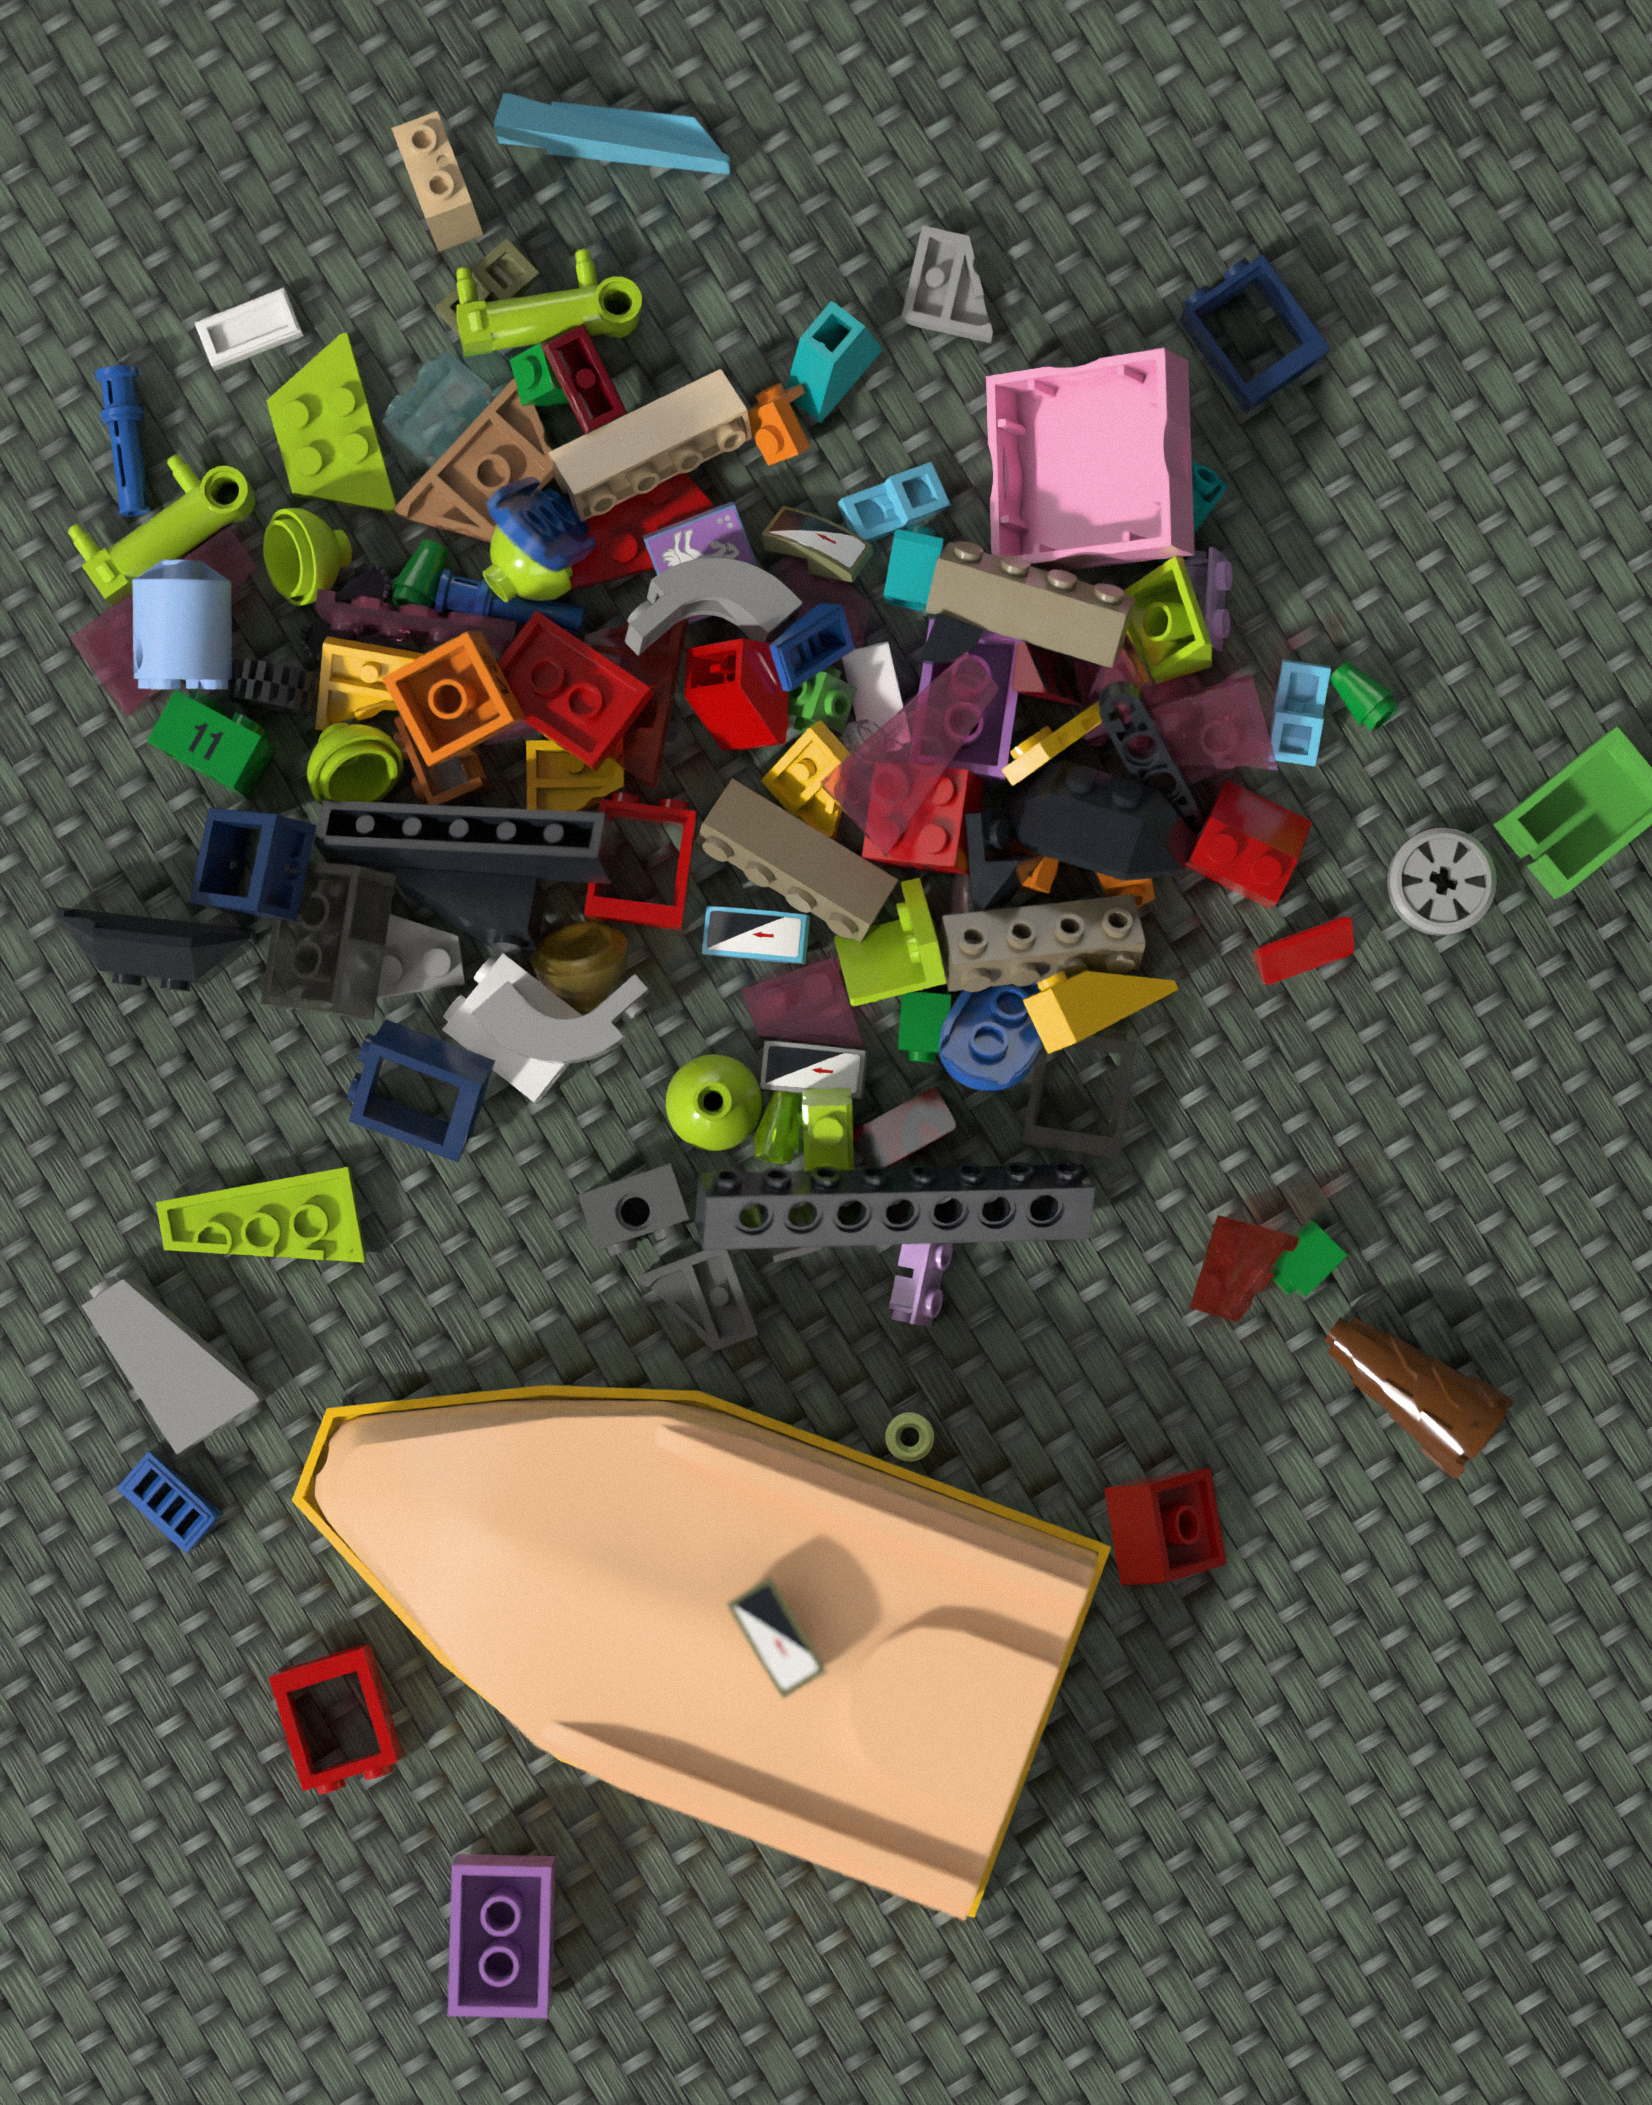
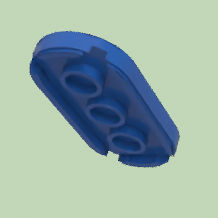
M526 477L500 487L488 499V511L503 533L522 552L548 570L560 572L584 560L596 547L595 536L590 535L587 538L585 535L590 530L586 520L581 522L572 505L557 491L549 488L544 493L537 487L541 484L540 480Z
M1039 981L1027 986L1009 984L988 987L978 992H968L965 990L961 992L942 1024L938 1046L940 1059L945 1069L954 1079L973 1089L998 1091L1016 1085L1029 1074L1045 1046L1023 1000L1040 992L1037 985Z

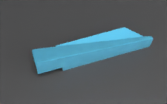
M503 93L495 118L494 129L498 143L546 148L547 154L730 174V157L720 150L695 117L552 102L549 105L513 94Z

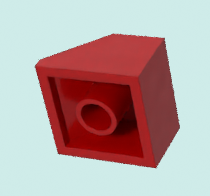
M1225 780L1204 822L1203 829L1196 839L1185 868L1270 909L1278 903L1299 860L1312 821Z
M1211 1468L1137 1479L1104 1488L1115 1549V1560L1121 1585L1167 1583L1227 1565Z

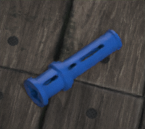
M130 365L109 366L95 371L96 381L101 382L104 410L100 412L101 421L104 422L105 426L109 427L120 516H140L151 512L139 435V423L142 422L144 417L143 408L138 406L135 378L139 377L138 367Z
M444 569L442 572L435 604V611L444 612L447 608L473 614L477 621L483 622L484 620H489V617H494L526 625L535 611H538L575 637H579L585 607L564 604L554 600H529L518 595L506 603L493 592L485 579L480 582L454 576L452 570Z

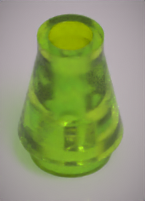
M771 1091L770 1101L751 1143L755 1146L754 1157L756 1159L781 1165L792 1164L793 1155L799 1153V1095L787 1091Z

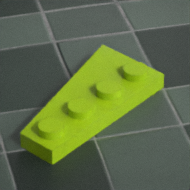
M351 1167L156 1202L164 1250L367 1263Z

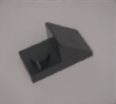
M1006 807L987 808L964 814L974 912L1006 905L1043 856L1040 854L1011 856L1012 830L1007 821Z

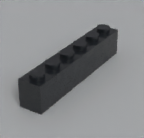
M323 800L314 844L332 870L394 873L395 867L537 877L538 880L611 884L619 839L606 813Z

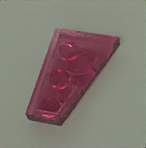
M1251 674L1149 705L1182 768L1185 765L1215 766L1216 769H1234L1235 766H1249L1267 770H1278L1254 679ZM1130 711L1123 713L1126 724L1131 721ZM1140 735L1131 739L1128 745L1135 751L1143 752L1151 749L1155 741L1149 736Z

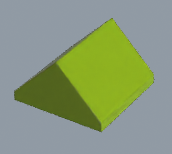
M1175 555L1124 590L1125 595L1136 598L1125 637V644L1139 687H1149L1212 667V643L1183 556Z

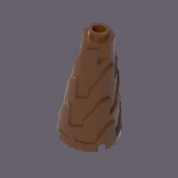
M1354 1316L1349 1322L1340 1317L1324 1339L1331 1346L1327 1354L1353 1377L1352 1382L1390 1414L1389 1416L1421 1446L1419 1450L1455 1480L1466 1470L1463 1466L1470 1458L1473 1461L1508 1413L1506 1410L1514 1403L1503 1392L1476 1376L1470 1378L1438 1359L1428 1357L1389 1331L1385 1334Z

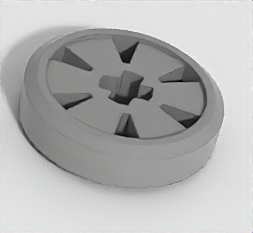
M1452 828L1429 829L1409 839L1394 855L1387 875L1388 895L1393 908L1401 919L1420 932L1439 936L1455 934L1476 924L1490 908L1497 885L1495 866L1485 847L1471 835ZM1440 869L1448 871L1447 879L1454 882L1453 889H1445L1443 895L1436 893L1437 886L1435 883L1429 882L1430 875L1439 874Z

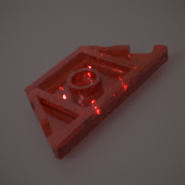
M689 617L671 627L639 656L625 643L630 624L628 621H625L617 628L607 627L586 634L584 639L585 644L649 686L654 692L652 698L608 756L613 762L650 787L657 788Z

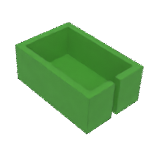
M1616 726L1592 743L1494 823L1493 826L1520 858L1530 854L1534 860L1527 867L1554 899L1559 898L1570 892L1652 825V767L1619 727Z

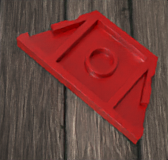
M680 473L658 484L647 493L637 494L615 505L605 514L595 515L586 519L590 530L585 535L587 538L590 535L595 536L597 545L584 560L571 566L572 576L569 578L571 589L568 592L655 570L642 536L716 507L686 473Z

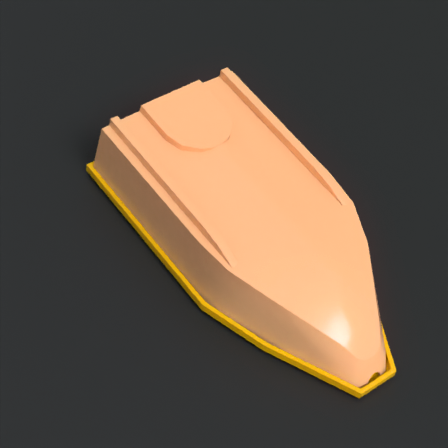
M538 1385L329 1407L326 1409L292 1498L294 1504L442 1665L505 1715L537 1747L551 1753L559 1761L583 1769L633 1794L964 1920L966 1916L975 1918L1111 1550V1546L700 1390ZM769 1577L777 1584L797 1622L804 1629L828 1672L785 1699L778 1693L726 1604Z

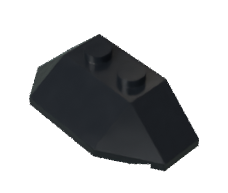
M1066 760L1034 771L1013 786L1010 784L1000 806L1006 807L1007 821L1010 824L1012 834L1030 852L1123 881L1152 879L1166 874L1170 877L1182 876L1196 842V835L1158 788Z
M57 907L56 914L59 921L99 971L113 974L112 983L130 986H141L142 978L161 980V989L190 992L191 983L205 985L257 944L259 939V932L250 928Z

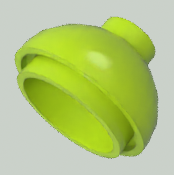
M280 509L272 516L266 528L263 552L268 575L276 590L294 605L302 606L320 600L334 585L340 568H346L351 563L352 549L346 533L341 529L332 530L322 518L305 509Z
M496 525L490 546L492 565L484 570L482 574L487 584L502 601L508 603L516 595L535 601L554 600L571 589V581L569 579L572 576L571 566L560 572L544 568L522 552Z
M343 722L332 724L321 733L318 743L312 751L307 766V779L310 790L321 805L323 800L377 803L393 789L399 780L403 768V757L393 739L378 728L361 724L350 725Z
M708 1054L688 1061L675 1073L666 1093V1113L674 1131L686 1143L706 1151L727 1150L742 1143L755 1130L762 1113V1093L754 1074L740 1061L725 1055ZM710 1092L720 1094L723 1099V1104L717 1111H709L704 1106V1098Z

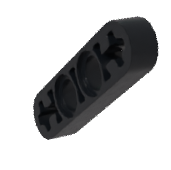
M1129 681L1110 683L1100 693L1099 713L1103 725L1135 782L1154 787L1148 782L1154 774L1166 772L1173 775L1175 778L1173 784L1165 788H1158V790L1172 807V803L1178 800V807L1185 817L1189 816V819L1184 822L1197 836L1204 825L1201 801L1142 691L1137 685ZM1121 700L1125 706H1130V722L1126 724L1125 716L1121 709L1113 707L1114 702ZM1140 735L1149 736L1155 741L1151 749L1143 752L1131 749L1128 743L1131 739Z

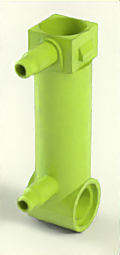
M580 249L575 254L577 262L575 267L579 288L490 302L479 300L476 282L473 279L471 269L466 266L460 267L456 271L458 280L456 286L460 304L456 305V319L463 357L548 342L583 324L590 336L604 334L611 338H622L631 334L639 323L642 307L641 292L632 280L619 276L605 279L598 285L595 265L588 249ZM612 300H621L628 305L630 310L622 315H614L605 308V304Z
M175 454L168 459L167 464L173 471L174 478L186 494L108 549L103 548L101 550L91 534L86 532L81 524L77 523L71 526L68 533L74 540L75 547L86 561L81 566L105 600L112 606L116 605L133 593L132 580L161 560H178L229 523H238L246 519L253 512L256 497L251 484L242 473L230 466H218L209 470L202 481H200L190 465L185 463L180 455ZM224 486H239V494L234 502L228 505H221L217 502V495Z

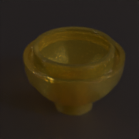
M594 922L576 923L564 926L548 934L538 945V950L533 951L531 963L537 979L549 991L563 998L570 999L571 1006L576 1010H594L609 997L608 991L622 977L628 963V944L626 937L620 931L605 924Z

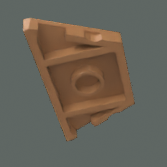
M514 378L394 507L393 510L398 516L491 543L497 524L488 511L487 501L500 487L526 477H533L541 482L537 488L545 492L556 480L549 457V452L552 449L535 406L521 405Z

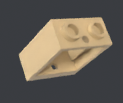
M438 111L391 128L438 251L440 252L483 236L472 200Z

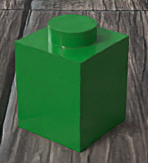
M540 342L510 359L522 406H564L569 403L541 347L546 342Z
M910 992L901 995L897 1052H907L906 1061L936 1063V1055H939L940 1031L945 1018L950 1012L951 995Z
M1306 1220L1265 1262L1273 1269L1268 1275L1269 1278L1286 1295L1290 1296L1295 1291L1299 1296L1307 1297L1348 1255L1313 1220Z

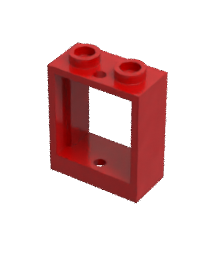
M613 792L611 800L600 799L598 813H606L611 825L613 818L683 827L673 906L607 898L603 897L604 883H588L584 915L588 919L683 931L698 822L697 811L688 810V802L674 799H660L659 806L640 804L641 796L628 793Z
M370 1642L278 1670L269 1676L302 1791L317 1788L318 1795L326 1794L347 1786L345 1778L363 1773L365 1780H370L394 1771L392 1764L399 1761L403 1756V1752ZM357 1671L381 1751L315 1771L292 1691Z

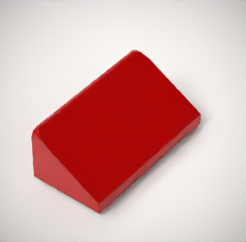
M1343 916L1255 949L1252 955L1262 982L1265 985H1270L1350 956L1354 952L1352 921L1350 917Z

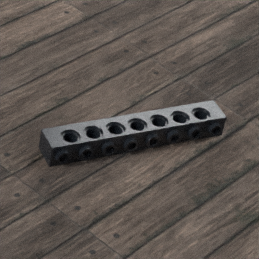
M1058 1161L1053 1163V1165H1029L1022 1162H1011L1005 1166L983 1167L974 1163H963L957 1167L934 1168L926 1164H916L910 1168L886 1169L877 1165H869L856 1170H837L827 1166L816 1167L812 1171H788L783 1168H768L763 1172H739L733 1169H720L714 1173H699L695 1227L703 1250L1089 1239L1095 1186L1084 1165L1070 1161ZM1046 1195L1041 1200L1033 1202L1036 1198ZM999 1196L996 1200L985 1203L990 1198ZM951 1198L943 1204H937L942 1199ZM897 1199H903L900 1203L896 1205H889L891 1202ZM855 1200L851 1205L840 1207L846 1201ZM807 1201L801 1207L791 1208L794 1204L798 1202ZM758 1203L753 1208L742 1209L747 1204Z

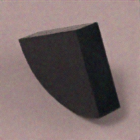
M937 613L919 662L940 665L955 661L973 650L979 642L983 631Z

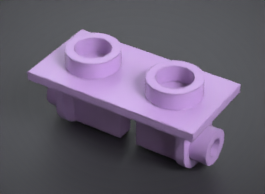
M1209 547L1208 559L1207 552L1195 551V555L1187 556V560H1184L1195 595L1198 596V604L1212 643V649L1217 652H1223V638H1227L1230 632L1229 611L1225 609V591L1231 589L1233 572L1230 561H1227V556L1216 548Z
M951 1243L902 1244L898 1266L912 1268L914 1272L912 1278L895 1276L889 1309H893L891 1319L932 1327L933 1318L938 1316L942 1306L943 1295L940 1290L943 1270L948 1268L952 1258Z

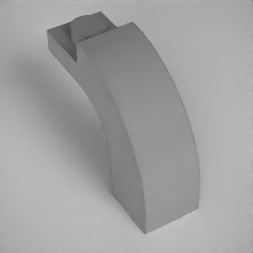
M728 558L694 559L672 566L651 580L647 595L649 601L639 605L627 620L630 624L625 643L639 656L675 624L695 615L722 617L738 626L751 640L772 643L797 621L803 602L779 579L752 564Z
M634 974L592 1012L574 1019H555L536 1011L514 985L507 981L471 1014L494 1039L512 1051L540 1062L570 1064L599 1057L624 1042L626 1038L614 1024L620 1019L627 1024L638 1016L648 1006V1003L643 998L650 991Z

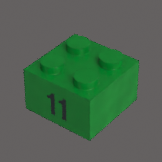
M192 689L189 696L174 690L147 742L172 759L249 800L277 751L275 747L266 741L270 733L262 729V726L237 712H235L232 720L225 717L226 709L197 690Z

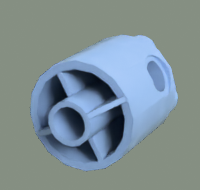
M161 560L132 580L134 679H138V688L180 689V679H186V689H228V679H232L231 581L199 560Z

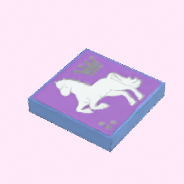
M733 501L642 536L657 575L682 562L700 558H728L757 566ZM711 615L691 616L681 620L676 626L680 628Z

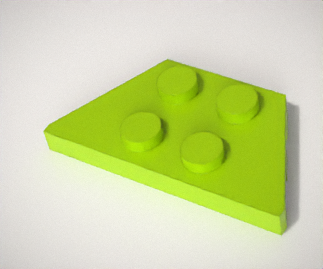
M346 332L337 336L267 400L268 409L294 496L317 501L324 499L334 501L339 505L355 507L356 505L382 510L383 513L395 514L393 509L397 505L350 337Z

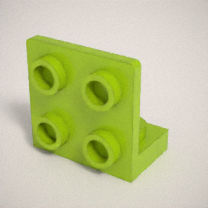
M920 878L901 882L905 902L896 904L899 920L870 927L861 943L852 937L844 938L839 935L834 937L852 1006L875 1002L947 983L937 937Z

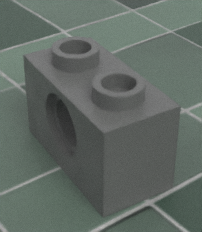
M671 1163L578 1195L596 1251L608 1248L610 1257L637 1248L638 1245L635 1239L637 1237L654 1232L656 1241L682 1233L684 1232L682 1222L691 1219L674 1166ZM635 1197L644 1199L650 1208L648 1220L640 1226L630 1225L623 1216L624 1205L628 1200Z

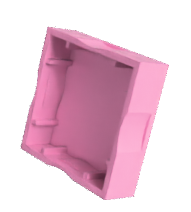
M1166 348L1100 358L1086 365L1071 368H1053L1048 366L986 376L988 446L993 464V486L990 497L992 555L998 557L1008 555L1021 557L1027 560L1030 566L1048 572L1050 570L1071 571L1172 558L1175 555H1195L1189 369L1187 359Z

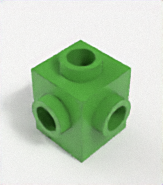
M828 666L789 691L788 714L789 720L794 722L793 729L805 733L812 725L821 720L831 732L842 734L857 688L840 680L842 672Z

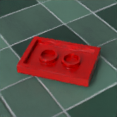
M535 611L497 662L526 717L523 722L596 772L654 695L649 686L538 611Z

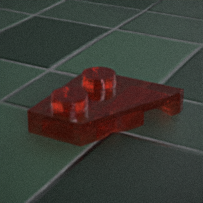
M1217 1215L1190 1308L1238 1323L1252 1305L1254 1296L1259 1291H1262L1274 1277L1270 1268L1284 1250L1293 1252L1298 1246L1300 1238Z

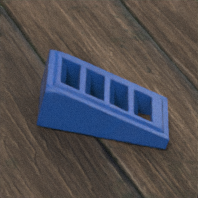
M823 603L807 611L769 646L783 691L793 690L855 650L843 606L841 604ZM796 645L799 646L800 653H801V656H802V659H803L802 661H801V659H800L799 652H798V649H797V646H796Z
M151 1451L145 1454L117 1487L119 1492L186 1554L193 1551L224 1514ZM153 1469L159 1476L142 1495L135 1488ZM167 1482L172 1487V1490L156 1507L150 1501ZM181 1496L186 1500V1503L170 1519L164 1513ZM195 1509L200 1516L185 1532L179 1525Z

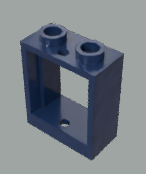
M1261 255L1251 263L1247 258L1240 260L1223 274V277L1226 279L1223 283L1213 290H1210L1207 285L1203 286L1184 301L1187 308L1184 309L1179 321L1245 415L1322 362L1330 350L1328 344L1264 255ZM1252 285H1255L1299 347L1246 383L1202 320Z
M209 808L189 903L229 913L296 921L316 825L278 814ZM250 828L262 829L248 898L237 897ZM231 858L234 862L232 868H230ZM288 864L290 867V871L286 875L284 872V868Z
M385 1019L376 1035L368 1033L361 1046L358 1061L365 1064L362 1074L357 1073L348 1091L347 1100L354 1102L349 1122L459 1162L472 1139L495 1060ZM383 1060H390L459 1086L460 1090L450 1123L374 1095Z

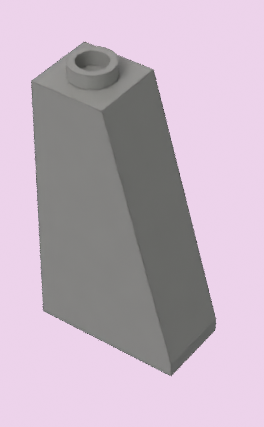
M112 1276L89 1291L93 1299L83 1304L82 1308L176 1454L187 1451L267 1399L262 1389L133 1278L122 1279L118 1282L115 1276Z

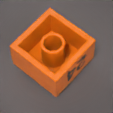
M481 631L465 632L382 677L428 766L443 764L526 719Z

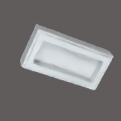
M284 288L195 322L214 371L304 336Z

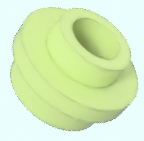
M907 1412L891 1420L886 1429L885 1439L889 1451L896 1458L912 1462L922 1459L930 1452L934 1443V1432L931 1424L925 1417L917 1413ZM908 1427L916 1429L919 1433L917 1443L912 1446L904 1445L900 1440L901 1432Z

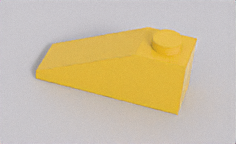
M1060 971L1037 982L1040 992L1026 998L1023 1002L1049 1054L1075 1044L1179 989L1174 980L1084 971L1067 979L1064 971Z

